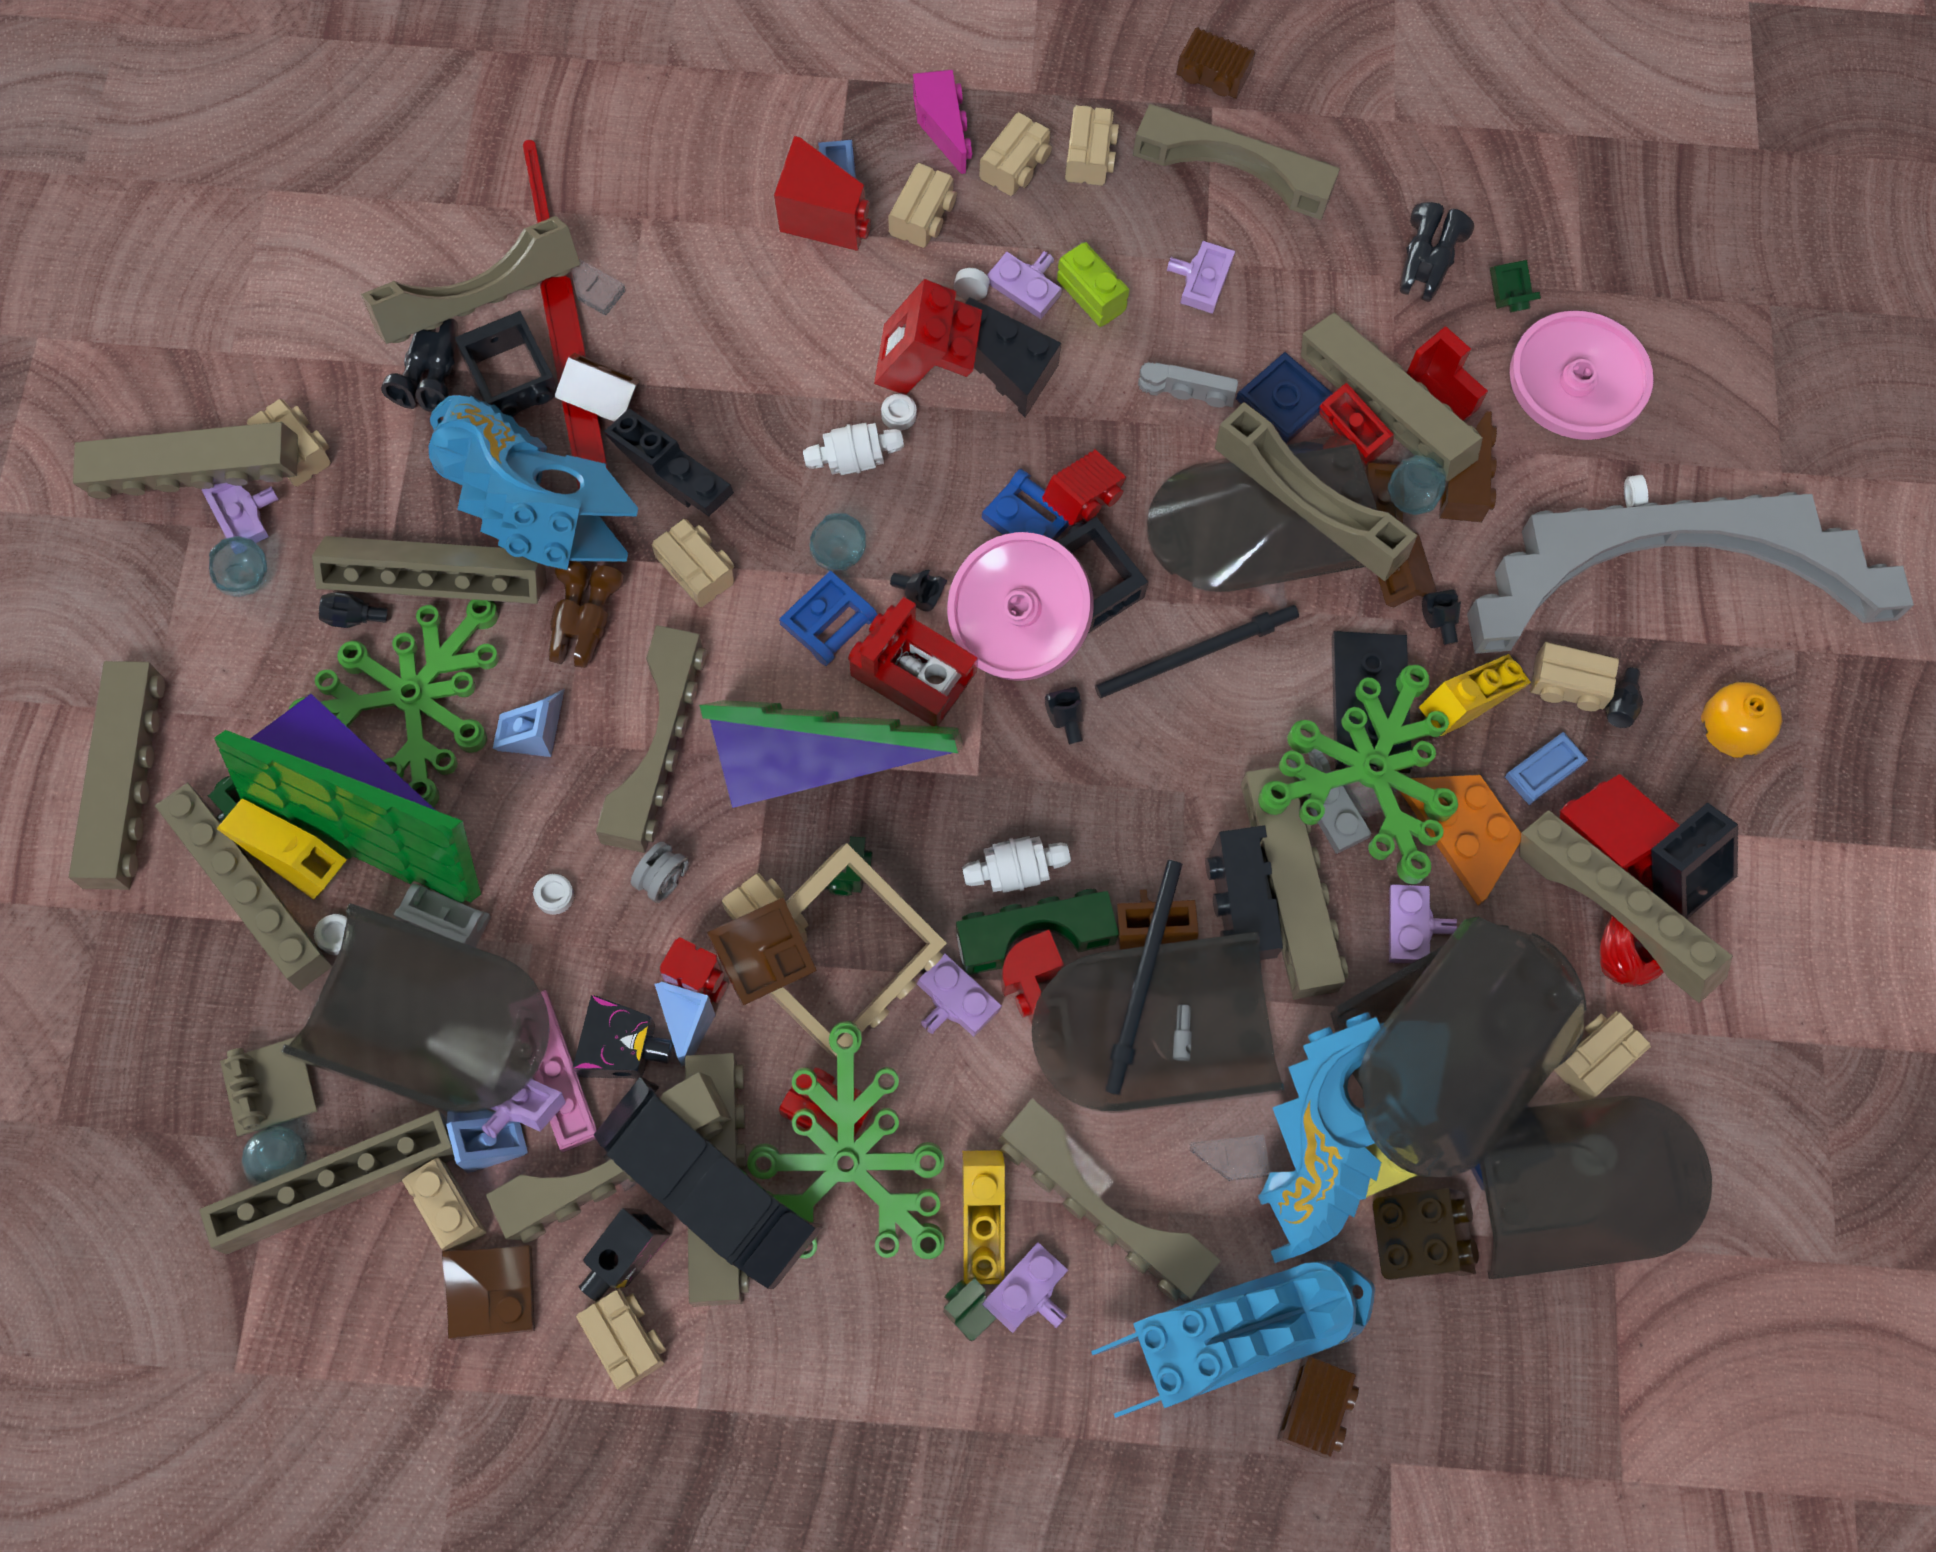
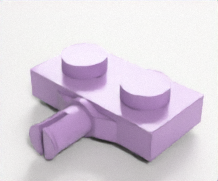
M1203 241L1198 254L1192 259L1191 263L1171 257L1167 271L1186 276V286L1182 294L1181 304L1213 314L1235 251Z
M1045 251L1042 252L1033 265L1023 263L1006 252L987 274L990 286L1039 319L1043 318L1061 296V287L1047 279L1043 274L1054 262L1051 254L1048 255V252Z
M227 483L214 484L213 488L202 489L208 504L235 553L269 537L260 520L259 509L279 500L271 486L253 496L243 486Z
M1390 885V963L1428 964L1430 961V940L1432 935H1456L1457 919L1433 918L1430 909L1429 886Z
M946 954L943 955L933 968L926 971L918 979L917 985L932 998L936 1007L921 1021L922 1026L925 1029L928 1027L927 1031L931 1034L948 1018L960 1024L974 1037L1002 1007Z
M501 1066L476 1093L480 1104L496 1111L482 1126V1130L492 1138H496L497 1134L509 1121L520 1122L541 1132L566 1103L562 1092L504 1066Z
M1037 1242L986 1298L982 1305L1012 1333L1026 1318L1037 1312L1042 1314L1054 1328H1057L1068 1315L1049 1298L1052 1295L1054 1286L1067 1273L1068 1269Z

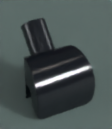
M924 570L912 574V576L893 573L890 585L905 590V597L914 602L916 608L928 612L936 605L947 579L941 576H930V570Z
M1454 589L1428 593L1422 599L1424 619L1430 628L1440 627L1444 645L1458 643L1455 624H1459L1461 601L1458 602V595Z
M1071 687L1047 694L1045 696V707L1055 728L1064 727L1069 745L1083 741L1079 723L1084 721L1083 708L1078 687Z

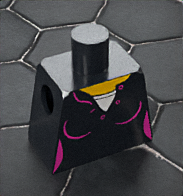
M591 995L573 1070L578 1077L639 1079V1077L644 1075L647 1060L669 1063L673 1042L669 1039L653 1037L655 1023L649 1015Z
M622 1208L584 1257L583 1262L592 1271L579 1285L580 1290L590 1299L598 1302L610 1287H627L671 1237V1234L642 1209ZM616 1254H617V1256H618V1264H617V1266L615 1265V1262H614V1257H615Z

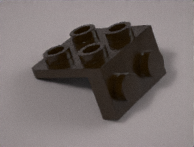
M1442 1188L1379 1197L1373 1201L1372 1207L1381 1274L1385 1279L1397 1280L1446 1273L1458 1276L1476 1274L1475 1264L1479 1261V1252L1475 1240L1471 1239L1469 1222L1473 1220V1211L1469 1199L1465 1198L1464 1192L1452 1188Z

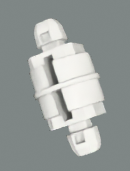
M866 422L856 425L847 424L846 427L832 429L830 433L823 434L825 446L820 447L817 444L808 447L803 451L806 467L823 468L824 464L828 463L832 475L838 473L845 475L855 472L859 474L861 471L874 469L876 465L884 464L882 451L888 450V454L899 451L904 447L901 430H884V434L878 435L876 423L868 425Z
M1027 836L1018 839L1009 838V841L992 844L993 847L983 849L986 862L980 863L979 860L964 865L962 870L966 885H984V881L990 880L993 892L1003 890L1004 893L1018 889L1022 891L1024 888L1040 885L1042 881L1050 880L1047 867L1053 866L1055 869L1065 866L1071 861L1067 844L1061 842L1048 844L1049 848L1043 849L1039 836L1034 838Z

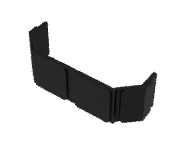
M639 1077L595 1132L594 1137L600 1146L605 1149L606 1155L650 1195L661 1202L719 1256L767 1289H774L823 1227L818 1223L807 1221L775 1199L666 1105L655 1093L659 1089L656 1083Z

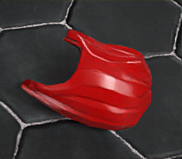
M1611 915L1600 944V963L1604 975L1612 980V982L1618 985L1623 984L1626 987L1642 986L1661 976L1664 972L1648 950L1621 922Z

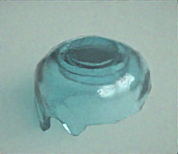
M1416 455L1403 460L1395 468L1388 483L1391 502L1402 512L1413 515L1432 511L1446 489V473L1443 467L1431 458Z
M846 513L829 514L825 516L811 533L809 539L810 554L817 565L829 571H846L857 564L866 548V531L859 520Z
M240 536L222 539L209 553V574L212 584L216 585V588L225 595L241 597L255 593L265 583L267 577V561L264 551L252 539Z
M271 1126L254 1134L248 1140L243 1149L241 1164L247 1181L256 1186L304 1166L307 1153L303 1139L292 1129L283 1126Z

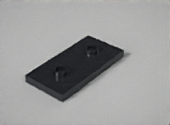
M1334 631L1331 637L1334 740L1357 751L1350 733L1343 728L1341 722L1348 709L1357 707L1362 709L1367 715V723L1364 727L1373 748H1375L1378 736L1363 702L1359 701L1356 697L1355 690L1364 678L1377 680L1381 686L1378 698L1388 719L1400 693L1396 686L1397 677L1408 666L1407 635ZM1363 687L1365 693L1373 694L1372 689ZM1410 709L1402 726L1410 724ZM1349 716V720L1353 724H1360L1356 717ZM1411 741L1393 745L1388 756L1412 750ZM1335 759V769L1341 770L1351 767ZM1369 763L1373 771L1380 772L1376 765ZM1412 767L1401 769L1397 772L1410 773Z

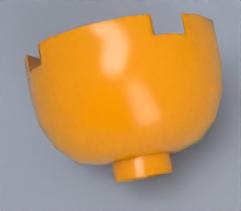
M1736 682L1721 688L1705 704L1701 715L1702 723L1705 721V727L1708 731L1706 734L1708 741L1720 752L1737 758L1762 753L1776 739L1783 722L1781 707L1775 696L1765 687L1749 682Z

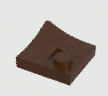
M780 898L706 932L742 1006L817 971L784 898Z
M531 1246L442 1251L447 1301L448 1339L456 1340L535 1331Z

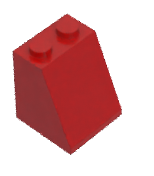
M794 136L774 193L780 232L858 251L861 240L868 238L871 227V219L867 218L870 201L865 200L864 185L801 137Z
M1621 774L1607 782L1599 783L1592 791L1579 799L1566 803L1560 810L1559 819L1651 892H1653L1651 849L1680 826Z

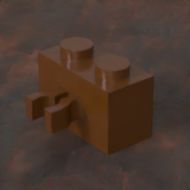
M1147 889L1140 890V903L1117 904L1120 963L1140 962L1156 902L1148 899ZM1195 900L1172 902L1157 961L1198 959L1199 930Z

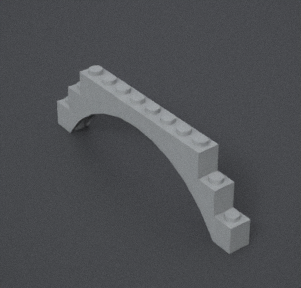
M1787 492L1775 497L1751 495L1735 500L1719 497L1708 502L1693 503L1692 500H1682L1669 505H1658L1652 502L1639 507L1629 508L1613 505L1603 510L1577 508L1563 513H1553L1549 510L1537 512L1531 515L1522 530L1526 553L1514 552L1504 556L1495 571L1499 595L1487 594L1476 599L1467 613L1475 654L1511 651L1534 612L1560 586L1591 566L1629 552L1664 546L1711 547L1747 554L1780 566L1824 590L1862 623L1899 620L1914 606L1903 566L1888 567L1886 564H1876L1867 567L1858 530L1842 531L1841 528H1830L1822 532L1813 495H1797L1795 492Z

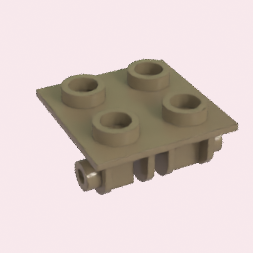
M299 1036L244 1053L243 1048L232 1049L227 1052L228 1058L220 1061L237 1137L318 1112Z

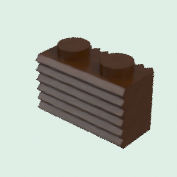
M1197 27L1179 56L1176 75L1181 76L1187 83H1198L1211 88L1219 96L1228 95L1237 99L1252 70L1255 51L1253 49L1249 50L1248 47L1243 48L1241 44L1231 43L1229 39L1219 38L1217 34L1212 35L1211 32L1207 33L1205 30H1200Z
M1310 1356L1303 1358L1277 1440L1323 1458L1331 1457L1333 1451L1339 1453L1347 1428L1341 1426L1345 1410L1350 1412L1353 1410L1359 1393V1387L1353 1385L1356 1374Z

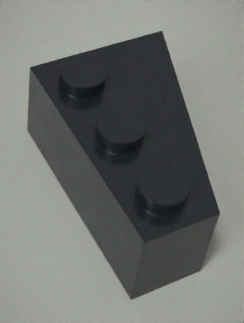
M969 297L966 304L982 310L974 368L980 374L984 373L996 385L995 389L1002 396L1006 395L1018 407V411L1026 417L1059 366L1061 342Z
M1265 825L1219 832L1209 857L1205 858L1207 877L1209 880H1214L1217 892L1213 894L1214 912L1217 917L1222 916L1224 930L1220 931L1221 946L1224 954H1230L1231 964L1277 958L1283 949L1276 898L1272 899L1267 875L1272 874L1271 862H1264L1260 845L1262 839L1267 837Z

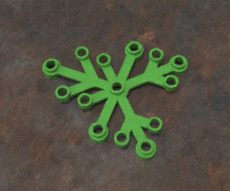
M472 599L466 608V618L441 647L438 629L441 623V616L438 610L431 605L419 608L416 613V619L421 628H423L426 665L418 674L415 663V653L418 646L413 636L408 633H400L392 641L393 649L399 656L401 678L371 659L368 650L362 643L358 641L344 643L337 654L338 661L343 669L351 674L364 672L388 688V691L359 695L342 684L334 671L327 669L320 671L315 677V685L324 695H332L336 698L321 701V703L332 714L337 715L336 717L347 728L364 710L395 705L399 710L405 712L408 741L394 758H387L383 761L389 767H397L396 773L401 778L404 776V770L410 764L412 781L408 785L415 791L419 787H427L426 793L421 797L432 807L439 801V791L433 781L428 779L426 760L432 763L437 772L442 775L453 773L457 768L458 762L453 752L448 749L440 750L424 739L421 711L453 732L455 741L463 751L474 753L485 746L487 734L478 721L472 719L463 721L432 700L455 695L469 697L476 688L472 676L467 672H458L449 681L432 682L441 673L478 667L491 669L498 664L499 655L491 644H482L472 653L455 655L477 628L488 629L496 624L499 613L493 601ZM487 606L483 613H475L477 608ZM427 614L435 615L433 620L429 622L423 621L424 616ZM403 642H411L409 648L405 650L399 649ZM358 651L354 658H346L350 652ZM484 653H493L491 659L487 661L481 660V656ZM325 679H334L333 683L330 686H322V683ZM463 680L469 681V685L466 688H457L459 682ZM411 689L416 690L414 696L410 698L404 697L407 691ZM306 697L296 699L290 705L289 709H291L293 706H295L297 703H299ZM475 729L473 736L463 737V733L466 730ZM442 758H451L449 765L445 767L439 766Z
M1409 665L1401 671L1396 680V686L1400 693L1388 719L1378 698L1381 692L1379 682L1373 678L1361 680L1355 690V694L1358 700L1363 702L1378 736L1375 748H1373L1364 727L1367 723V715L1362 709L1357 707L1348 709L1341 721L1343 728L1350 733L1357 751L1322 735L1318 726L1312 721L1300 720L1296 722L1287 736L1288 744L1294 751H1288L1283 755L1279 762V769L1284 775L1288 777L1295 776L1302 781L1287 785L1280 781L1268 782L1258 796V802L1262 810L1271 815H1278L1286 810L1291 800L1310 795L1309 799L1301 806L1299 817L1305 824L1315 825L1325 814L1324 803L1330 790L1359 781L1362 785L1374 789L1385 815L1378 834L1369 843V853L1378 860L1388 858L1394 851L1395 843L1393 839L1395 838L1402 854V858L1397 863L1399 877L1408 884L1422 882L1431 871V862L1425 853L1417 850L1411 834L1418 837L1419 841L1424 845H1435L1444 833L1443 827L1439 822L1448 820L1456 812L1458 800L1454 792L1449 789L1437 788L1433 790L1397 772L1412 766H1428L1436 755V750L1431 743L1420 741L1410 751L1392 756L1388 755L1393 745L1429 735L1439 737L1449 726L1448 717L1440 711L1431 712L1423 721L1402 726L1414 698L1422 695L1429 685L1427 671L1419 665ZM1410 675L1417 677L1420 682L1414 681ZM1363 687L1372 689L1373 694L1365 693ZM1349 716L1356 717L1360 724H1353L1349 720ZM1431 720L1438 721L1441 728L1434 727ZM1300 730L1309 732L1312 737L1303 736ZM1315 748L1351 767L1326 774L1306 764L1304 757L1300 753L1306 754ZM1417 750L1425 751L1428 758L1419 756ZM1291 759L1295 761L1297 768L1289 767L1286 760ZM1369 763L1376 765L1380 772L1373 771ZM1391 787L1423 802L1425 813L1432 820L1422 822L1402 812ZM1271 791H1278L1283 796V798H1275L1272 795ZM1438 797L1444 799L1449 806L1442 805ZM1306 808H1314L1318 816L1309 815ZM1425 828L1432 829L1436 837L1428 836ZM1376 842L1385 844L1387 851L1379 850ZM1413 859L1419 862L1422 866V869L1415 868L1412 865L1411 860Z
M839 1022L832 1028L829 1035L830 1047L837 1053V1100L817 1081L815 1072L809 1068L798 1069L792 1078L793 1089L799 1094H807L838 1125V1141L817 1122L816 1114L812 1110L800 1109L794 1114L792 1119L794 1131L799 1135H807L824 1153H779L778 1149L771 1144H759L749 1154L747 1161L748 1169L758 1179H769L778 1171H824L803 1194H773L767 1191L779 1202L813 1223L814 1205L838 1181L845 1183L854 1181L879 1206V1234L875 1239V1250L880 1256L890 1258L899 1250V1237L895 1233L896 1222L912 1238V1248L917 1256L923 1259L936 1258L944 1249V1234L942 1230L932 1223L921 1224L909 1211H918L923 1216L935 1215L940 1209L938 1193L932 1189H924L919 1193H890L867 1170H914L921 1177L931 1178L938 1175L943 1169V1152L938 1145L924 1142L919 1144L913 1152L867 1153L884 1135H890L897 1130L899 1116L891 1108L879 1110L875 1115L874 1122L854 1141V1124L884 1094L892 1093L897 1089L899 1076L890 1067L879 1069L875 1074L874 1081L854 1100V1053L861 1046L862 1033L860 1028L853 1022ZM841 1033H849L853 1037V1043L850 1046L843 1047L838 1043L837 1038ZM882 1074H891L895 1080L894 1084L890 1087L881 1086L879 1077ZM799 1075H809L812 1079L811 1086L808 1088L800 1087L797 1084V1077ZM885 1114L891 1115L895 1120L894 1125L890 1128L882 1127L879 1124L881 1116ZM802 1115L809 1116L812 1119V1126L807 1129L800 1128L797 1124L798 1117ZM842 1156H849L853 1159L854 1164L849 1169H843L839 1166L838 1160ZM923 1156H933L936 1160L935 1165L932 1168L922 1167L920 1160ZM759 1157L769 1158L771 1167L767 1170L758 1168L756 1160ZM925 1196H931L935 1199L936 1204L931 1209H925L920 1204L921 1199ZM817 1237L812 1241L813 1247L808 1251H804L800 1258H810L815 1254L818 1245ZM889 1237L894 1240L895 1246L891 1250H884L880 1247L879 1242L883 1238ZM925 1237H931L936 1241V1245L934 1248L926 1250L921 1247V1240Z

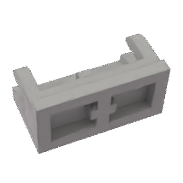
M415 883L410 886L399 908L393 914L402 926L471 955L491 919L490 914L466 906Z

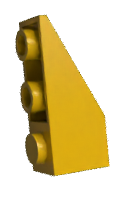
M1507 654L1443 682L1419 706V709L1426 718L1434 711H1440L1448 717L1449 726L1441 735L1443 736L1466 725L1528 686L1531 681L1523 673L1521 666ZM1431 720L1434 727L1441 728L1438 721Z
M243 798L217 827V830L313 900L327 886L347 860L316 836Z
M1000 1150L962 1151L963 1280L966 1284L974 1278L980 1284H1000L1005 1279V1164L1003 1153Z

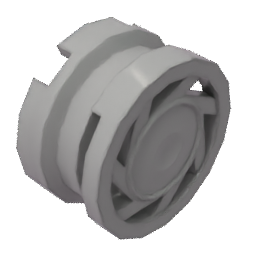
M659 842L641 859L634 870L630 883L639 891L644 889L648 892V898L655 903H660L678 886L676 882L679 876L683 877L689 865L688 858L681 853H672L671 846L665 842Z

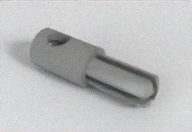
M1186 1004L1177 1006L1173 1059L1178 1061H1189L1191 1057V1007Z

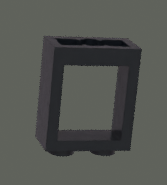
M521 311L454 337L483 401L489 405H495L503 414L514 417L522 410L534 405H543L555 397L557 387L554 377ZM524 344L540 377L492 397L476 363Z
M1097 517L1087 523L1084 521L1077 523L1069 530L1065 537L1056 541L1072 553L1093 540L1124 579L1123 582L1094 600L1093 617L1088 633L1145 598L1148 586L1147 579Z
M1707 802L1651 849L1653 893L1684 918L1688 919L1738 877V824ZM1701 890L1707 891V894L1701 895L1698 892Z

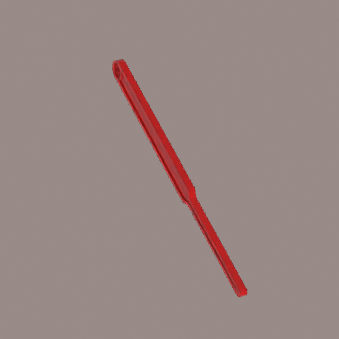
M526 140L523 142V150L537 223L549 219L550 215L537 148L533 140ZM566 275L550 277L542 280L540 283L558 384L570 355L577 353L586 357L571 279ZM562 400L572 456L605 463L608 470L598 415ZM577 480V485H578V490H579V489H580V482Z

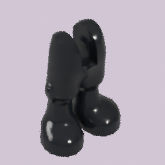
M1435 202L1415 205L1411 213L1410 222L1417 229V234L1406 247L1407 257L1401 276L1400 293L1409 295L1411 287L1417 280L1425 283L1422 300L1430 302L1434 298L1448 269L1454 264V247L1456 243L1467 241L1473 233L1474 222L1468 215L1458 209H1450L1446 215L1439 242L1433 247L1432 239L1441 222L1444 207Z
M450 318L443 321L439 332H436L435 328L431 330L423 329L413 334L404 359L405 370L403 375L398 373L389 374L382 383L381 391L386 398L408 409H414L418 400L421 408L432 412L439 403L449 396L445 379L449 376L455 364L454 354L457 343L454 337L458 336V323L456 320ZM429 370L427 379L421 381L422 375Z

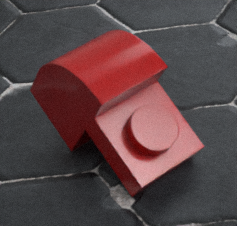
M1050 930L1018 942L1008 953L1002 971L1001 987L1003 995L1006 996L1017 991L1019 992L1015 996L1018 1010L1022 1018L1029 1017L1032 1027L1047 1022L1049 1016L1048 1007L1038 984L1061 976L1064 967Z

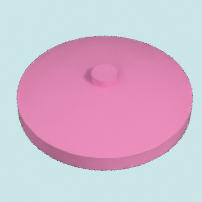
M1564 311L1540 319L1523 334L1512 355L1510 381L1519 404L1538 424L1561 436L1580 440H1593L1615 435L1629 427L1639 417L1652 393L1653 369L1643 345L1627 328L1618 322L1592 312Z
M1018 532L1005 534L979 546L965 559L958 569L948 596V622L956 644L978 657L977 667L1006 680L1026 681L1037 679L1061 668L1082 646L1092 622L1094 608L1093 591L1082 564L1060 543L1035 533Z

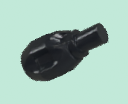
M333 592L324 594L320 598L319 620L332 627L350 628L361 625V623L367 624V621L387 622L388 608L369 606V603H365L352 594Z
M1630 667L1626 669L1624 679L1615 687L1614 695L1605 707L1608 722L1615 727H1630L1641 713L1644 701L1638 684L1641 673L1637 668Z

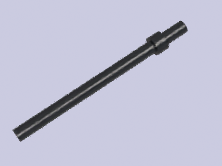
M1293 604L1271 614L1264 612L1252 617V621L1096 684V693L1101 699L1255 635L1263 637L1274 632L1275 627L1299 618L1298 609Z
M1167 860L1118 1044L1113 1043L1109 1059L1113 1060L1105 1088V1092L1121 1095L1128 1065L1133 1066L1137 1051L1133 1049L1183 865L1177 861Z

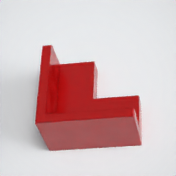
M1445 326L1416 350L1407 374L1417 383H1422L1430 394L1442 404H1447L1454 414L1465 422L1479 410L1488 390L1463 369L1471 348Z

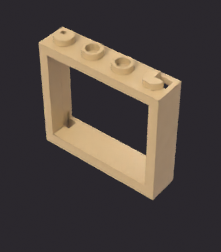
M846 843L841 845L786 901L793 920L848 865L926 943L914 958L852 1021L860 1028L862 1033L868 1025L875 1028L884 1020L890 1012L886 1006L896 996L901 1000L915 987L916 982L913 978L923 968L929 971L943 957L940 950L947 943ZM784 987L769 993L831 1057L837 1058V1053L832 1050L829 1044L830 1033ZM841 1033L837 1038L838 1043L843 1047H848L853 1043V1037L849 1033Z

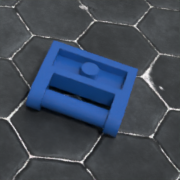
M1019 469L1012 477L1010 483L984 509L982 519L1003 535L1027 532L1056 540L1069 526L1068 521H1064L1063 516H1059L1057 511H1053V507H1048V503L1043 502L1042 496L1045 490L1030 479L1031 475ZM1023 491L1057 516V518L1051 523L1019 499L1017 495Z
M830 570L782 615L779 621L780 625L812 652L822 665L827 666L835 659L834 654L865 624L870 625L878 614L867 601ZM851 607L856 613L825 643H822L817 637L845 610Z

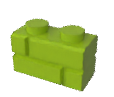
M1087 242L1081 243L1059 259L1057 281L1099 327H1103L1126 310L1130 289L1121 279H1117V275Z

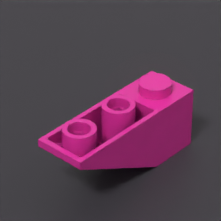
M953 70L913 74V99L917 123L960 174H966V159H972V147L970 138L964 139L963 132L967 131V117L965 110H959V104L963 103L961 83L955 84Z

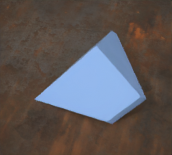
M565 689L538 702L501 713L499 715L493 749L502 752L551 757Z
M660 982L655 984L677 1058L681 1066H685V1056L695 1055L715 1017V1012L709 996Z
M449 1098L446 1125L456 1164L465 1172H475L528 1153L520 1122L509 1121L497 1134L496 1138L489 1137L482 1130V1126L495 1112Z

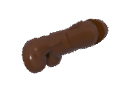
M569 561L567 570L556 567L554 570L558 580L564 584L566 593L565 599L557 601L553 609L552 620L550 621L552 634L549 646V661L563 664L570 638L577 639L574 651V666L586 668L593 657L597 641L601 639L607 622L608 614L603 609L608 597L622 586L624 576L615 568L597 565L593 567L590 578V572L583 564L577 561ZM590 580L591 591L589 601L580 606Z

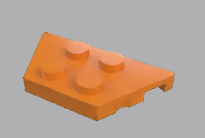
M1481 775L1411 778L1433 790L1445 788L1451 790L1456 795L1458 808L1448 820L1439 822L1443 827L1444 833L1436 845L1478 906L1481 905L1489 896L1520 844L1521 832ZM1400 791L1420 821L1432 820L1425 813L1423 802ZM1438 797L1442 805L1449 806L1444 799ZM1425 828L1430 837H1436L1432 829Z

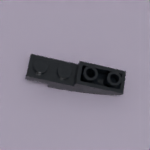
M630 408L604 431L617 448L640 470L687 508L693 505L709 517L734 493L731 484L684 453L675 439Z

